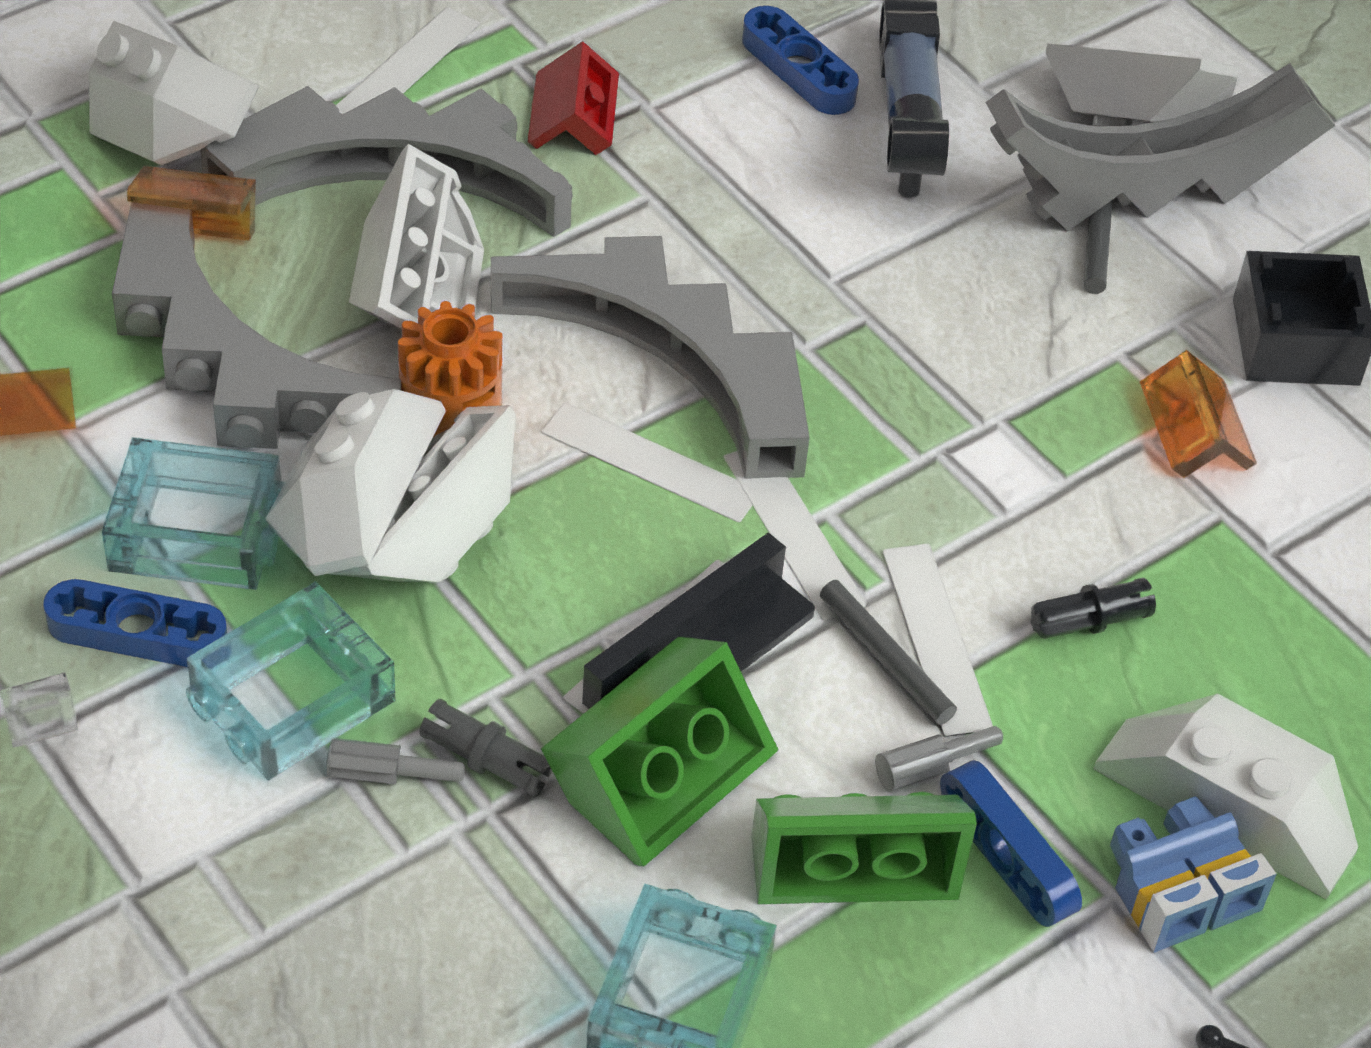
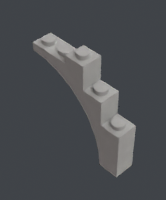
M1290 63L1253 87L1213 106L1173 119L1133 126H1090L1058 120L1027 107L1005 89L985 102L996 121V124L990 127L992 135L1008 155L1013 154L1015 151L1019 153L1017 156L1024 167L1022 170L1032 187V190L1026 194L1031 205L1044 220L1053 216L1067 231L1073 229L1115 197L1123 206L1132 202L1147 218L1194 184L1202 193L1211 188L1226 204L1335 126L1313 90Z
M306 86L243 119L234 138L221 143L215 140L200 150L204 184L236 213L276 196L313 186L356 180H387L402 150L410 144L455 170L462 186L459 191L486 198L524 216L553 237L571 227L572 186L562 174L554 172L533 155L524 143L516 141L518 128L516 116L506 105L497 102L481 88L429 116L419 103H413L395 87L342 115L334 103L325 101L313 89Z
M132 196L112 291L117 334L164 337L162 356L166 388L168 390L215 392L213 410L217 446L278 449L280 431L316 433L338 404L350 395L359 392H366L370 395L391 389L401 390V380L399 378L353 373L310 361L270 342L243 323L213 292L196 261L191 199Z
M662 236L605 237L604 254L491 257L490 299L492 314L540 316L573 322L627 340L659 357L689 380L717 411L735 443L745 479L804 477L810 437L792 332L733 333L726 283L668 285Z

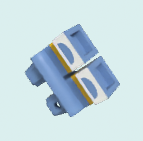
M1195 796L1176 803L1167 811L1163 824L1170 833L1168 836L1157 839L1145 819H1140L1139 817L1122 823L1115 828L1110 847L1121 868L1115 889L1153 953L1204 934L1207 927L1210 930H1214L1263 910L1277 873L1262 853L1251 857L1238 839V826L1231 812L1215 818Z

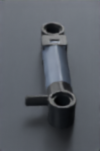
M883 0L879 29L881 78L886 79L889 125L887 172L900 173L898 192L906 198H913L919 195L922 174L944 176L947 165L948 120H943L937 63L940 28L937 16V1Z

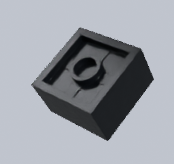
M1246 251L1233 296L1246 381L1360 386L1371 356V307L1360 256Z

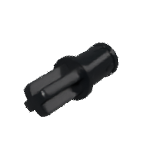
M1138 578L1132 582L1100 589L1094 584L1083 586L1080 593L1035 603L1031 607L1032 618L1030 622L1033 631H1036L1040 638L1043 639L1086 629L1096 634L1104 632L1108 624L1153 616L1156 609V599L1154 594L1140 597L1141 592L1152 589L1151 584L1145 578Z

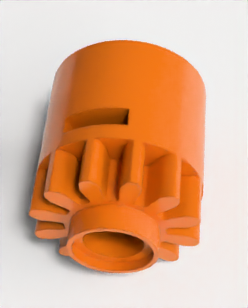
M443 301L440 304V309L433 312L425 307H420L418 309V323L414 321H403L402 338L398 340L401 391L441 401L446 410L433 437L450 429L455 423L454 419L467 407L502 406L503 336L501 332L494 331V317L492 315H485L477 320L475 319V307L473 304H466L462 309L452 308L450 302Z

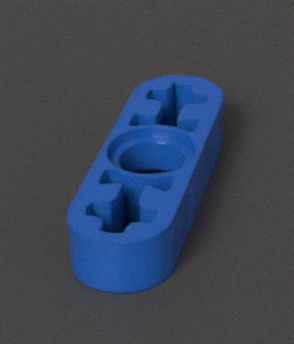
M758 6L750 9L745 14L742 35L744 47L816 110L830 115L844 114L854 108L857 99L859 77L849 65L782 9L773 6ZM803 56L811 59L812 62L795 63L787 58Z
M81 579L65 580L54 585L44 598L43 605L48 630L55 639L63 643L189 668L212 666L219 662L228 650L226 619L219 609L209 604ZM76 607H84V608H85V609H78V610L74 613V616H73V617H72V616H64V614H72V613L74 612V610H75ZM131 615H146L154 620L148 629L138 633L126 632L119 627V624ZM105 618H106V623H105V624H99V621H104V622H105ZM167 623H173L174 627H173V626H168V636H166V635H167V627H166V624H167ZM198 631L209 632L202 633L198 641L188 640V638H194Z
M971 760L942 775L940 779L941 794L958 795L975 812L977 825L973 843L1038 923L1045 927H1050L1080 911L1082 896L1075 877L982 763Z

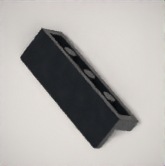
M769 532L585 664L582 704L590 709L677 637L727 642L742 672L814 617V604L782 579L786 546Z

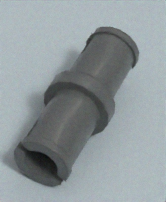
M443 699L436 700L429 708L428 712L448 723L451 727L446 729L424 717L419 732L421 737L430 739L467 759L468 768L483 774L487 770L525 790L532 797H536L544 788L545 783L524 771L523 767L528 766L549 778L552 770L545 756L508 737L504 726L494 721L486 725L450 706Z

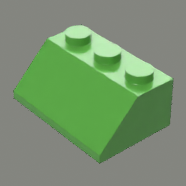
M677 637L541 748L568 802L635 865L642 867L647 865L779 751L727 642Z
M914 792L906 796H867L860 793H850L840 797L801 798L797 795L785 794L774 798H757L751 835L757 904L959 900L977 825L975 812L958 795H934L928 792Z

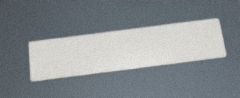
M449 7L445 8L336 106L343 115L394 87L401 93H405L480 25V22Z
M563 403L542 429V433L736 522H741L753 506L737 479L568 403Z
M738 452L725 454L723 457L740 483L765 527L772 536L786 546L785 559L822 620L825 621L837 617L831 608L820 598L822 588L832 580H839L863 607H866L867 603L788 477L745 479Z
M929 544L884 549L883 554L922 670L957 706L955 715L948 722L941 725L944 735L952 736L973 733L992 727V721L931 546Z

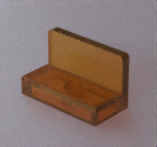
M143 166L127 188L128 202L192 210L194 234L250 241L255 232V179Z
M1185 350L1139 381L1171 469L1182 477H1187L1222 453L1245 470L1257 464L1225 381L1188 350Z
M72 366L0 373V436L77 428L72 388Z

